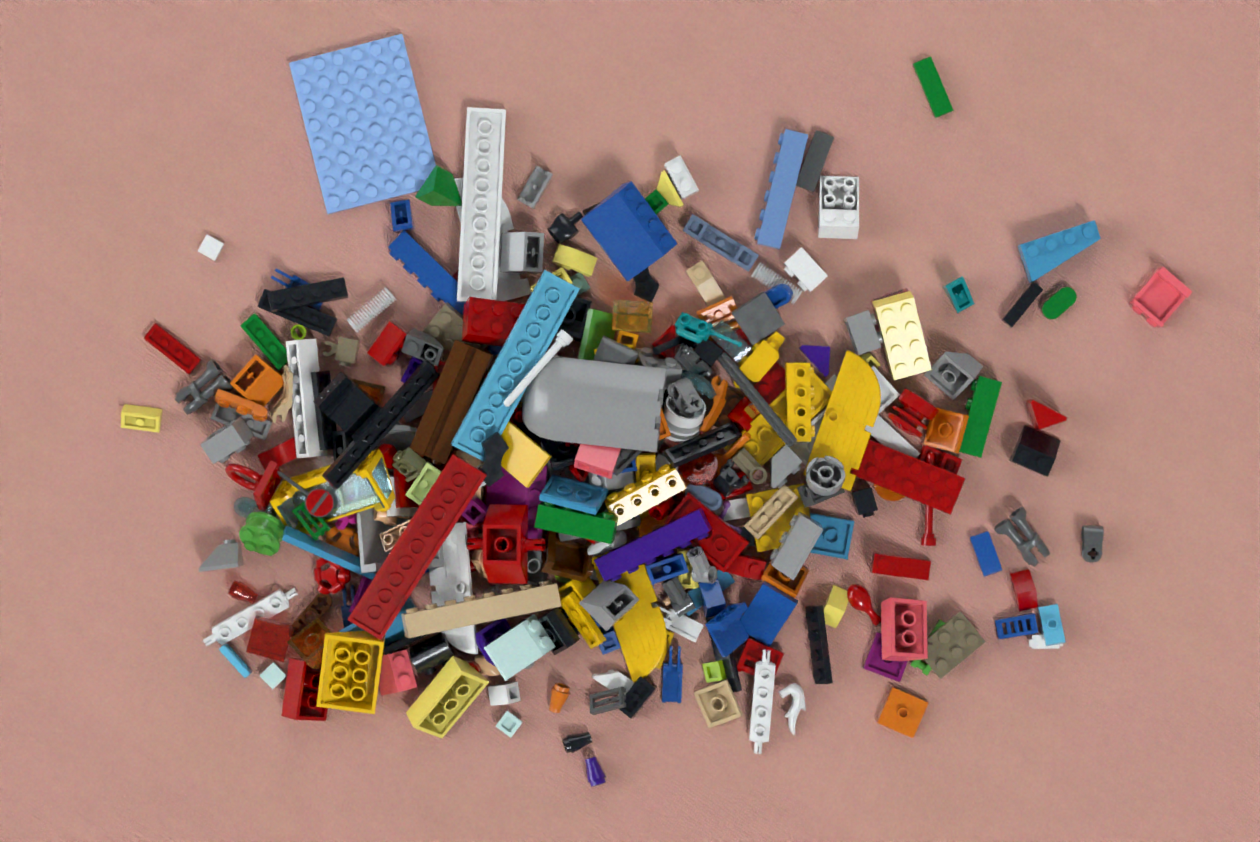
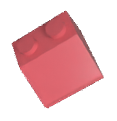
M409 648L394 651L387 655L383 654L379 682L381 696L419 686L415 668L410 659Z

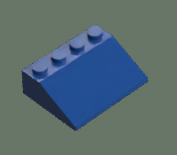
M632 181L619 186L581 218V221L626 281L631 280L677 245L675 239Z

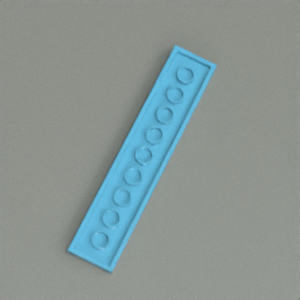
M546 270L543 271L452 440V446L481 461L484 460V449L481 443L495 432H498L501 436L526 388L509 407L504 405V400L545 355L580 288Z

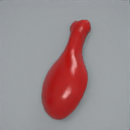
M859 584L850 585L847 590V598L850 605L856 610L867 613L872 620V624L877 626L881 622V617L872 608L869 592Z

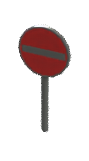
M281 471L277 472L279 476L307 496L305 507L311 515L324 517L332 512L334 498L328 490L317 488L308 492Z

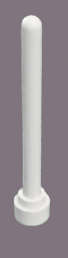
M562 329L556 335V342L504 400L506 407H509L561 347L568 346L573 341L569 334Z

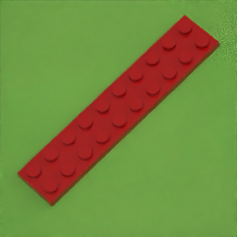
M454 453L452 454L349 615L348 621L382 640L487 476L486 473Z

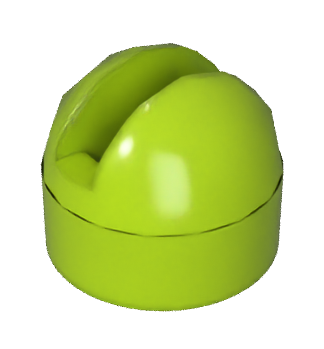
M299 324L293 326L291 336L295 340L304 339L306 336L305 327ZM296 328L299 329L300 333L303 335L302 337L299 338L295 331Z

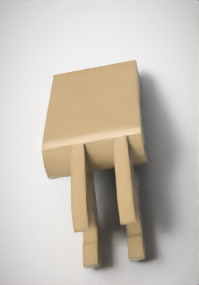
M283 365L284 372L282 374L284 382L283 393L269 412L270 418L274 423H276L277 415H279L283 423L288 410L292 407L293 373L286 365Z

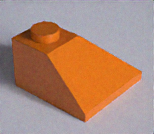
M769 562L761 578L763 582L766 581L795 599L809 570L802 566L795 579L792 580L774 568Z

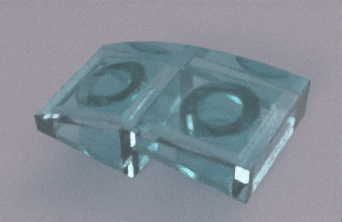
M721 320L713 330L738 342L741 341L742 346L738 347L731 342L710 335L737 362L752 349L724 320Z
M682 370L681 379L685 377L690 379L696 392L698 391L701 395L705 394L709 399L716 395L711 383L697 373Z

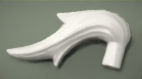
M617 530L612 544L596 541L595 544L589 546L587 550L588 555L616 549L625 545L627 542L626 533L623 530Z
M792 683L778 693L781 698L789 694L792 696L791 707L784 717H788L790 732L795 735L797 716L801 709L806 711L803 689L797 683Z

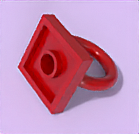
M270 461L263 475L240 464H228L225 468L226 474L237 484L254 491L253 496L258 509L265 512L270 504V499L282 480V477L277 474L280 471L278 463ZM236 472L242 473L256 482H250L239 476Z

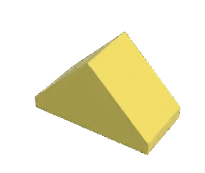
M833 585L823 607L825 624L837 628L848 604L847 590Z

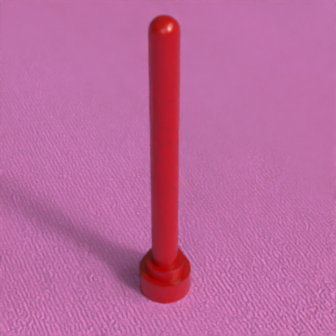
M928 452L927 463L934 465L935 455L933 452ZM925 505V533L921 537V545L936 546V537H934L935 534L933 533V508Z

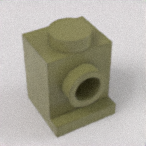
M408 447L403 451L399 450L393 456L394 462L392 466L406 477L405 480L409 482L420 475L426 461Z

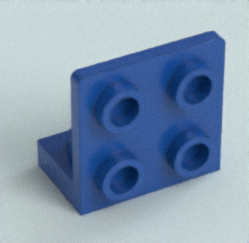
M745 602L728 605L705 624L722 657H727L749 638L740 620L743 617L742 614L748 610Z

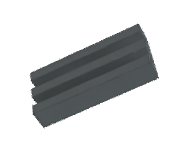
M618 687L591 694L590 714L597 715L626 707L624 702L626 700V695H624L626 688ZM619 694V696L606 698L601 701L595 702V700Z

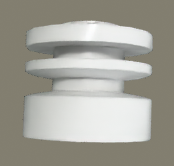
M667 397L663 408V414L671 436L666 437L667 439L682 443L699 435V429L702 426L706 412V405L703 400L702 408L694 412V415L686 418L679 413L671 397Z

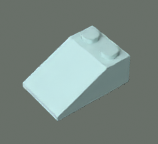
M533 614L488 644L484 649L506 681L556 646L535 614Z

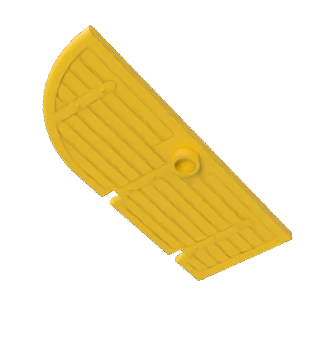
M846 351L806 465L807 468L809 462L816 457L825 458V456H831L836 458L843 464L845 471V481L841 488L851 491L856 475L851 474L850 470L851 468L859 470L871 436L870 432L865 431L866 425L874 427L881 404L880 385L873 369L863 358L852 351Z
M604 554L592 558V564H594V570L596 572L599 584H601L604 581V579L594 560ZM645 564L639 565V569L630 574L628 571L622 573L620 579L613 581L626 585L639 598V601L632 609L614 624L633 683L640 676L646 677L656 668L662 659L667 642L666 625L660 606L653 608L651 604L658 600Z

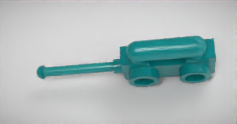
M682 312L675 323L676 334L693 342L701 343L702 340L707 341L710 335H714L738 347L742 346L741 341L738 342L715 332L712 323H707L705 320L697 319L687 313Z

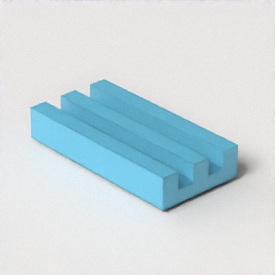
M224 644L218 649L244 678L252 673V670L228 644Z

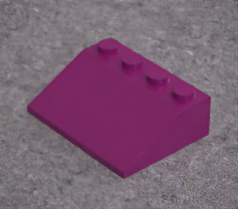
M547 464L529 488L525 487L501 466L505 476L490 487L487 486L486 505L488 507L489 504L528 505V539H542L543 529L535 528L534 526L538 505L542 502L539 500L540 493L546 485Z

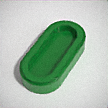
M1070 287L1061 288L1042 305L1041 311L1043 316L1047 319L1058 318L1075 303L1077 298L1076 292Z

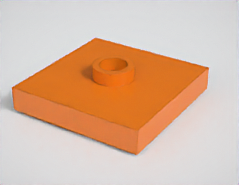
M937 408L939 411L933 421H929L923 445L959 454L969 416Z
M892 687L877 723L914 738L928 702Z

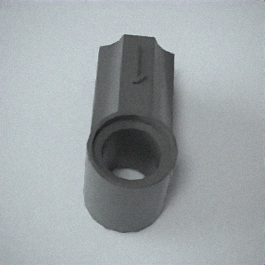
M677 577L667 579L661 583L678 617L696 608Z

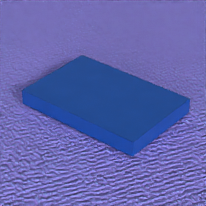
M764 581L749 604L748 610L744 612L740 620L748 635L770 647L797 605L798 600Z

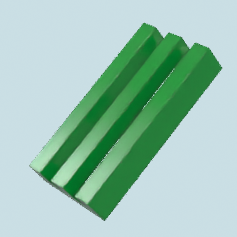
M305 501L292 510L315 541L319 539L320 535L323 536L326 530L329 531L331 529L322 517H317L323 525L322 528L319 527L305 509ZM302 510L316 528V533L312 531L298 511Z

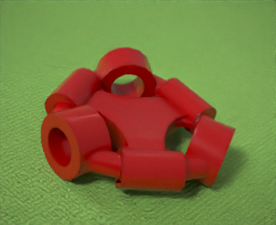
M324 558L315 561L317 564L316 568H314V580L317 581V590L325 595L329 593L336 594L345 588V584L351 579V572ZM329 562L330 567L327 570H322L321 566Z

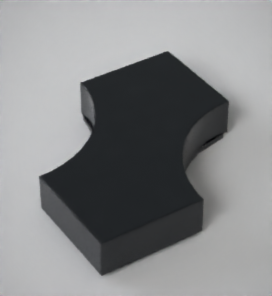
M647 267L633 277L636 284L634 295L652 303L660 285L653 281Z
M495 432L481 443L484 449V460L478 469L487 474L483 481L488 487L505 476L502 472L501 461L509 447L498 432Z

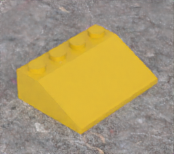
M366 631L325 633L316 707L375 714L386 634L382 640H379Z

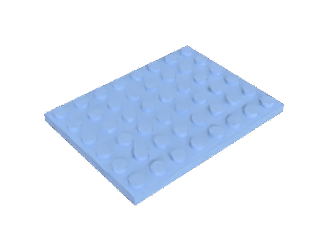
M403 34L289 63L327 214L420 190L436 166Z

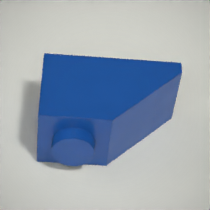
M683 553L656 558V561L649 565L645 564L651 584L689 572Z

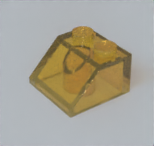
M614 299L612 330L651 333L653 302Z

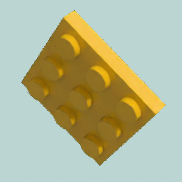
M804 483L787 486L798 498L758 540L755 538L757 552L779 548L781 542H779L784 532L788 533L791 528L789 523L794 515L798 516L799 512L810 517L809 507H804L797 487L804 485ZM779 488L746 495L750 518Z

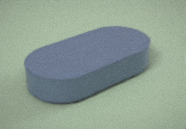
M690 483L685 489V495L690 492L711 511L718 510L722 506L723 500L721 495L700 483Z

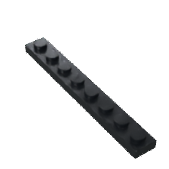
M423 361L323 473L322 476L333 489L338 490L438 378L439 373L428 361Z

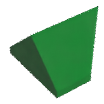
M436 165L415 197L431 206H462V200L453 174Z

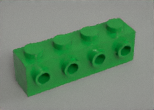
M977 376V379L972 381L970 390L973 391L971 398L967 399L965 409L968 410L967 415L969 418L959 452L979 458L982 457L1002 382L982 376Z
M542 501L538 505L534 527L612 544L615 540L619 517H614V514L610 512L594 515Z

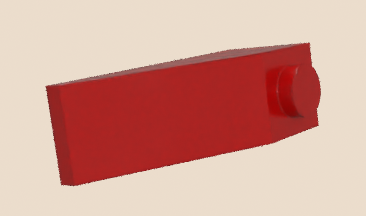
M873 552L870 572L929 580L931 561Z
M740 553L725 572L761 581L766 562L759 557ZM708 560L710 566L716 567L712 562Z

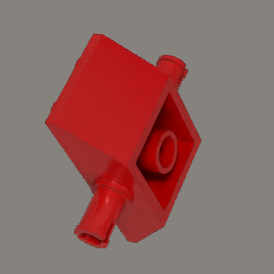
M489 504L483 523V538H467V543H474L467 545L468 550H483V567L489 583L527 584L528 551H544L545 546H538L537 544H546L544 538L528 539V505Z

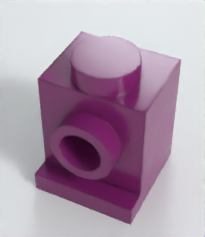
M474 494L462 516L473 526L478 521L482 523L485 520L488 506Z

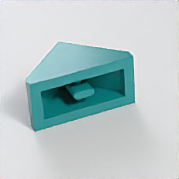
M963 276L943 286L957 313L975 304Z

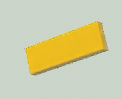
M574 591L560 599L561 606L590 649L607 640L589 613L579 604L580 600Z

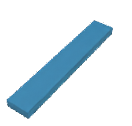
M287 525L283 530L282 540L369 579H373L376 573H361L360 557L319 539L315 541L312 536Z

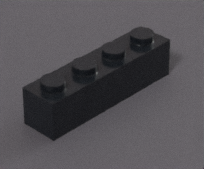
M1032 282L1003 317L1002 321L1012 328L1043 289Z

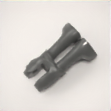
M213 359L208 361L205 372L196 381H193L189 386L180 389L176 393L175 401L178 404L186 400L190 395L195 399L183 409L187 415L208 402V399L217 393L218 389L231 391L234 388L230 384L231 380L225 374H222L203 392L200 391V388L223 372L219 364Z
M1022 506L1016 509L1009 518L1018 526L1028 540L1024 541L1009 519L1001 521L995 526L994 530L999 535H1007L1015 543L1016 548L1022 553V557L1028 565L1035 567L1039 562L1030 550L1036 546L1045 558L1050 555V552L1037 532L1034 533L1027 523V512Z

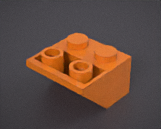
M255 354L230 384L248 400L265 407L282 388L284 382L282 375L260 355Z

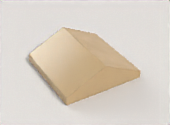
M728 680L716 682L694 692L709 728L743 716Z

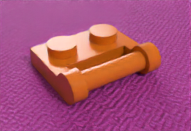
M730 296L696 313L700 320L712 323L713 327L733 319L734 317L731 312L737 309L733 297ZM734 320L714 330L717 333L725 334L741 327ZM710 335L708 339L713 341L717 336Z

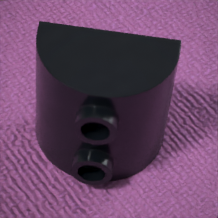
M559 607L554 608L538 619L556 646L551 650L554 655L564 651L580 640L578 636L580 632L574 624H570L568 621L569 616L565 610Z
M441 632L409 647L410 659L419 674L424 672L425 675H430L436 671V666L442 664L444 667L452 656L455 657L454 650L448 642L446 635Z

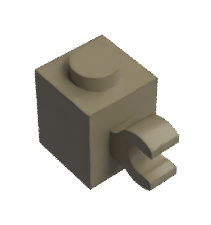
M339 337L338 344L330 341L325 342L332 349L330 352H323V355L332 356L336 353L335 360L340 361L339 365L351 367V363L356 364L360 345L359 340Z

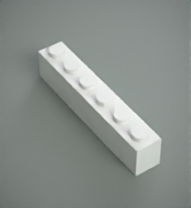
M316 339L286 341L288 367L293 373L292 414L297 458L327 456V450H320L315 404L313 402L314 394L311 372H319L320 370Z

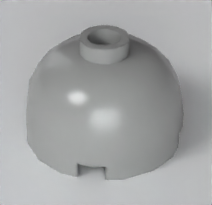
M825 456V458L816 457L809 462L806 468V483L815 494L820 496L835 494L841 489L845 481L843 464L831 456Z

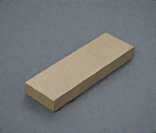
M784 484L749 519L744 527L758 540L794 503L798 496Z

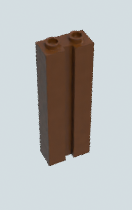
M455 340L410 445V448L421 458H424V456L430 457V462L438 466L448 462L455 448L451 445V442L479 392L494 357L493 355Z

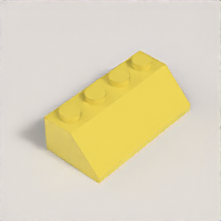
M452 656L408 709L406 714L414 728L442 739L489 681L476 671L474 667L469 665L468 662Z

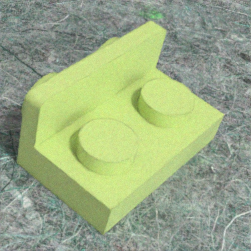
M427 462L405 495L420 505L441 471Z

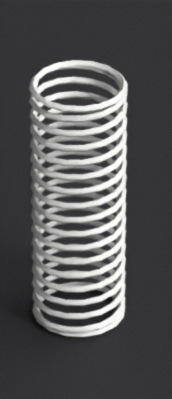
M761 262L751 275L752 278L755 276V279L758 277L757 281L760 280V283L763 281L762 284L766 282L765 286L769 283L768 288L778 284H785L787 281L785 279L783 282L784 278L782 276L779 277V274L776 272H771V269L768 271L769 267L766 268V265L763 267L764 264L761 265ZM795 284L791 287L794 296L791 301L792 305H794L803 291L800 288L797 289V286L794 288Z
M386 287L384 290L387 294L383 290L381 291L384 295L379 292L383 299L378 294L377 296L380 300L376 296H374L376 300L372 298L376 305L371 300L372 305L367 302L372 310L367 304L365 306L368 310L362 306L368 315L360 308L364 315L359 310L358 312L361 316L355 312L360 320L355 314L353 316L357 321L352 316L350 317L353 321L350 318L347 319L348 323L357 333L368 322H371L370 320L378 316L377 313L380 314V312H383L382 310L390 306L389 303L392 304L394 300L396 301V298Z

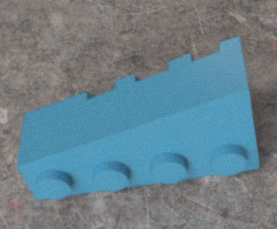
M1095 220L1018 245L1017 247L1029 283L1100 240Z

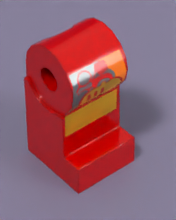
M745 396L727 417L733 421L736 427L748 432L752 427L750 423L760 412L748 397Z

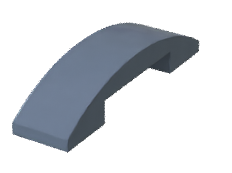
M692 214L682 230L748 272L759 256L694 214Z

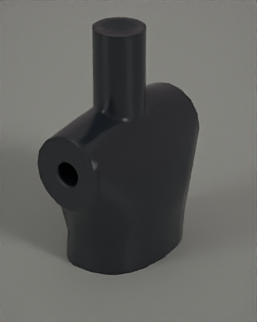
M578 211L571 218H568L561 213L547 230L558 244H561L577 235L579 231L574 224L581 220L583 215Z

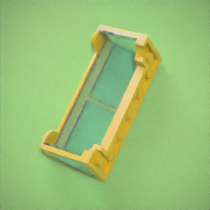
M379 449L373 450L338 490L333 489L322 476L331 465L290 478L308 492L317 488H323L332 494L334 507L332 512L322 517L325 522L375 507L376 511L385 512L391 508V504L395 499L384 457ZM283 480L269 502L285 527L287 525L309 535V532L292 512L294 508L305 501L307 496L289 482ZM302 510L298 511L312 529L314 527ZM311 515L318 525L322 524L317 517Z

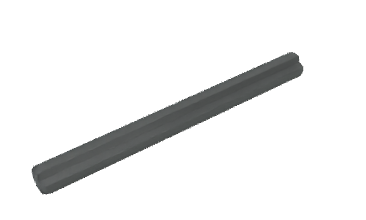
M727 353L720 354L717 361L788 447L793 446L797 442L795 436Z

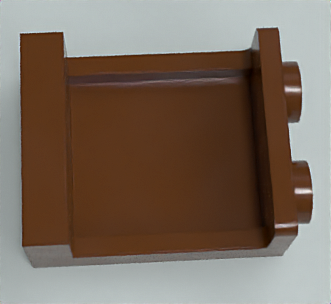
M546 532L543 537L546 544L541 545L545 546V550L541 551V572L585 582L594 571V564H592L594 554L588 555L587 553L592 543L587 541L586 544L582 545L570 541L560 542V539L556 538V532Z

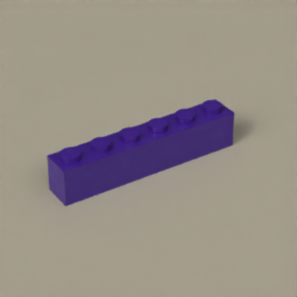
M700 508L610 551L594 561L604 581L610 579L613 582L622 577L621 574L626 571L630 574L638 570V565L642 563L649 565L655 562V557L661 554L665 557L674 552L673 549L678 546L682 549L692 544L690 540L694 538L701 540L709 536L708 532L712 528L704 511Z

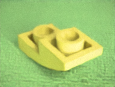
M558 244L552 263L563 266L567 270L573 269L590 277L598 258L580 250Z

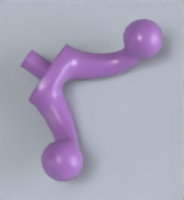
M729 501L723 503L724 509L719 515L722 520H724L726 512L731 506ZM730 525L739 534L741 533L740 527Z

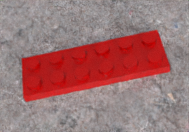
M872 440L868 441L859 470L854 468L850 470L851 474L856 475L860 479L949 515L953 511L966 479Z

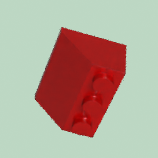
M289 658L281 716L294 720L326 721L328 708L316 707L322 661Z

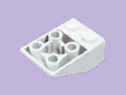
M820 176L818 238L857 239L859 231V177Z

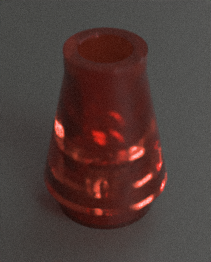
M236 580L233 581L227 593L233 599L254 604L258 596L257 593L244 583Z

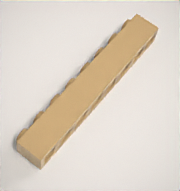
M545 580L540 581L538 586L532 587V584L521 585L519 590L513 591V588L502 589V593L494 594V591L483 593V597L475 598V595L463 597L464 601L456 602V599L444 601L445 605L437 606V603L425 605L426 609L418 610V607L406 609V613L401 614L405 637L412 638L561 607L557 583Z

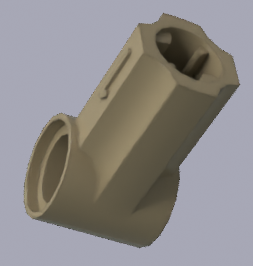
M744 447L731 458L753 483L761 484L766 480L767 472ZM757 469L763 472L762 478L758 480L752 477L753 472Z

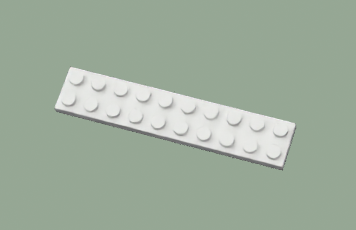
M467 107L457 302H466L469 297L497 299L506 109Z

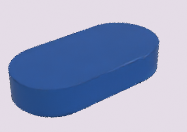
M778 284L765 291L775 309L787 304L793 296L792 289L786 284Z

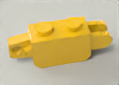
M777 331L766 341L763 340L754 344L751 348L753 353L749 357L745 355L738 363L739 369L748 380L759 382L779 359L778 349L785 338ZM733 381L735 388H739L735 381Z

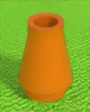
M555 683L551 690L550 711L560 713L561 708L570 695L569 686Z

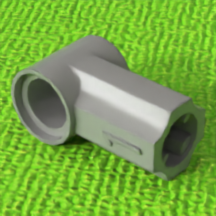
M702 547L689 549L687 557L693 568L691 573L692 580L694 582L713 584L717 579L716 567L709 565Z

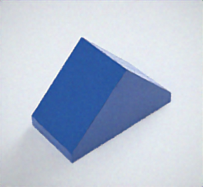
M410 200L390 203L393 231L397 233L415 229Z
M718 578L713 584L698 582L705 617L719 614L725 609L726 602Z

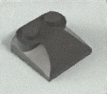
M603 336L593 361L634 365L639 352Z

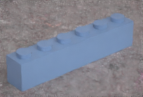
M785 129L784 133H780L778 144L781 145L780 152H776L773 163L776 164L775 172L771 171L768 182L772 184L770 190H766L764 201L767 202L766 208L761 209L759 220L762 221L761 228L756 229L754 239L758 240V245L780 250L808 134Z

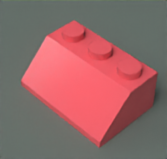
M889 598L881 602L882 660L910 661L928 659L927 601Z

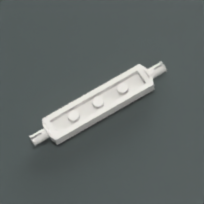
M295 587L286 593L280 589L213 626L212 635L203 639V642L206 646L215 641L221 645L229 642L289 608V599L298 595Z
M766 649L762 650V661L755 663L749 740L755 742L753 752L757 754V751L758 754H762V743L769 742L776 665L770 662L771 650H767L766 656Z

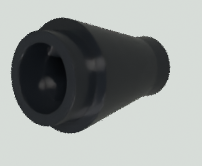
M586 732L566 735L565 738H562L566 753L571 752L573 754L592 743L590 733Z

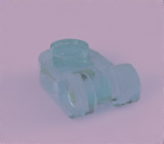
M241 497L234 503L235 512L244 518H247L254 508L257 507L256 501L248 497ZM268 505L265 513L270 512V505Z

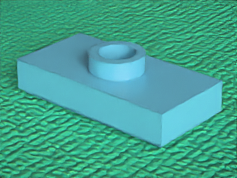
M1058 604L1038 607L1045 645L1051 646L1065 643Z

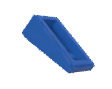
M1034 613L995 620L998 639L1038 633ZM1026 619H1029L1031 629H1027ZM1018 620L1022 622L1023 631H1019ZM1012 621L1014 623L1015 632H1011L1010 622ZM1002 623L1006 624L1007 634L1003 633Z

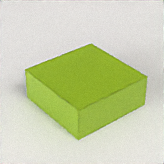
M722 660L702 664L706 683L727 679Z

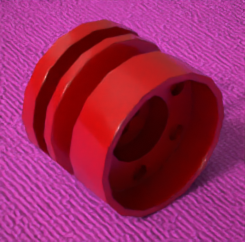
M904 388L898 397V400L904 406L902 408L893 406L892 409L898 415L896 416L889 412L887 417L905 433L921 438L923 434L917 430V427L919 426L927 430V426L922 422L923 418L933 421L939 410L915 393Z

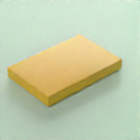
M508 421L501 437L509 449L502 457L501 466L525 487L529 488L552 456L511 421Z

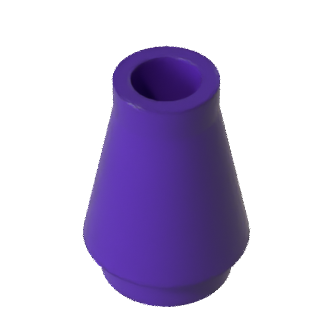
M597 758L586 759L587 780L591 787L606 783V775L599 765Z

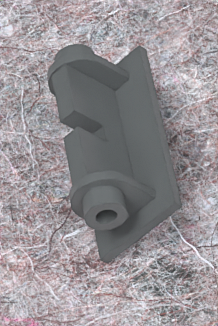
M681 343L674 358L701 383L705 375L708 377L712 374L711 366H708L703 360H699L700 357L693 351L691 346L688 347Z

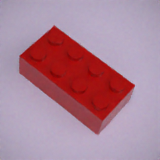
M469 297L464 304L462 341L503 347L526 304Z

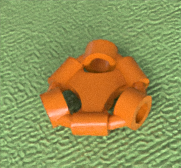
M334 526L326 533V543L355 556L360 555L358 533L355 532V529L346 526L344 530H340ZM341 532L342 536L336 542L331 541L337 533ZM354 536L355 549L351 548L350 537Z

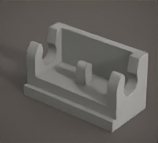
M536 166L517 200L535 209L553 174Z

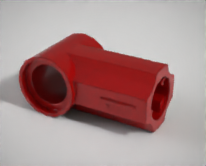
M681 491L649 509L648 513L657 521L662 520L675 505H678L683 500V492Z

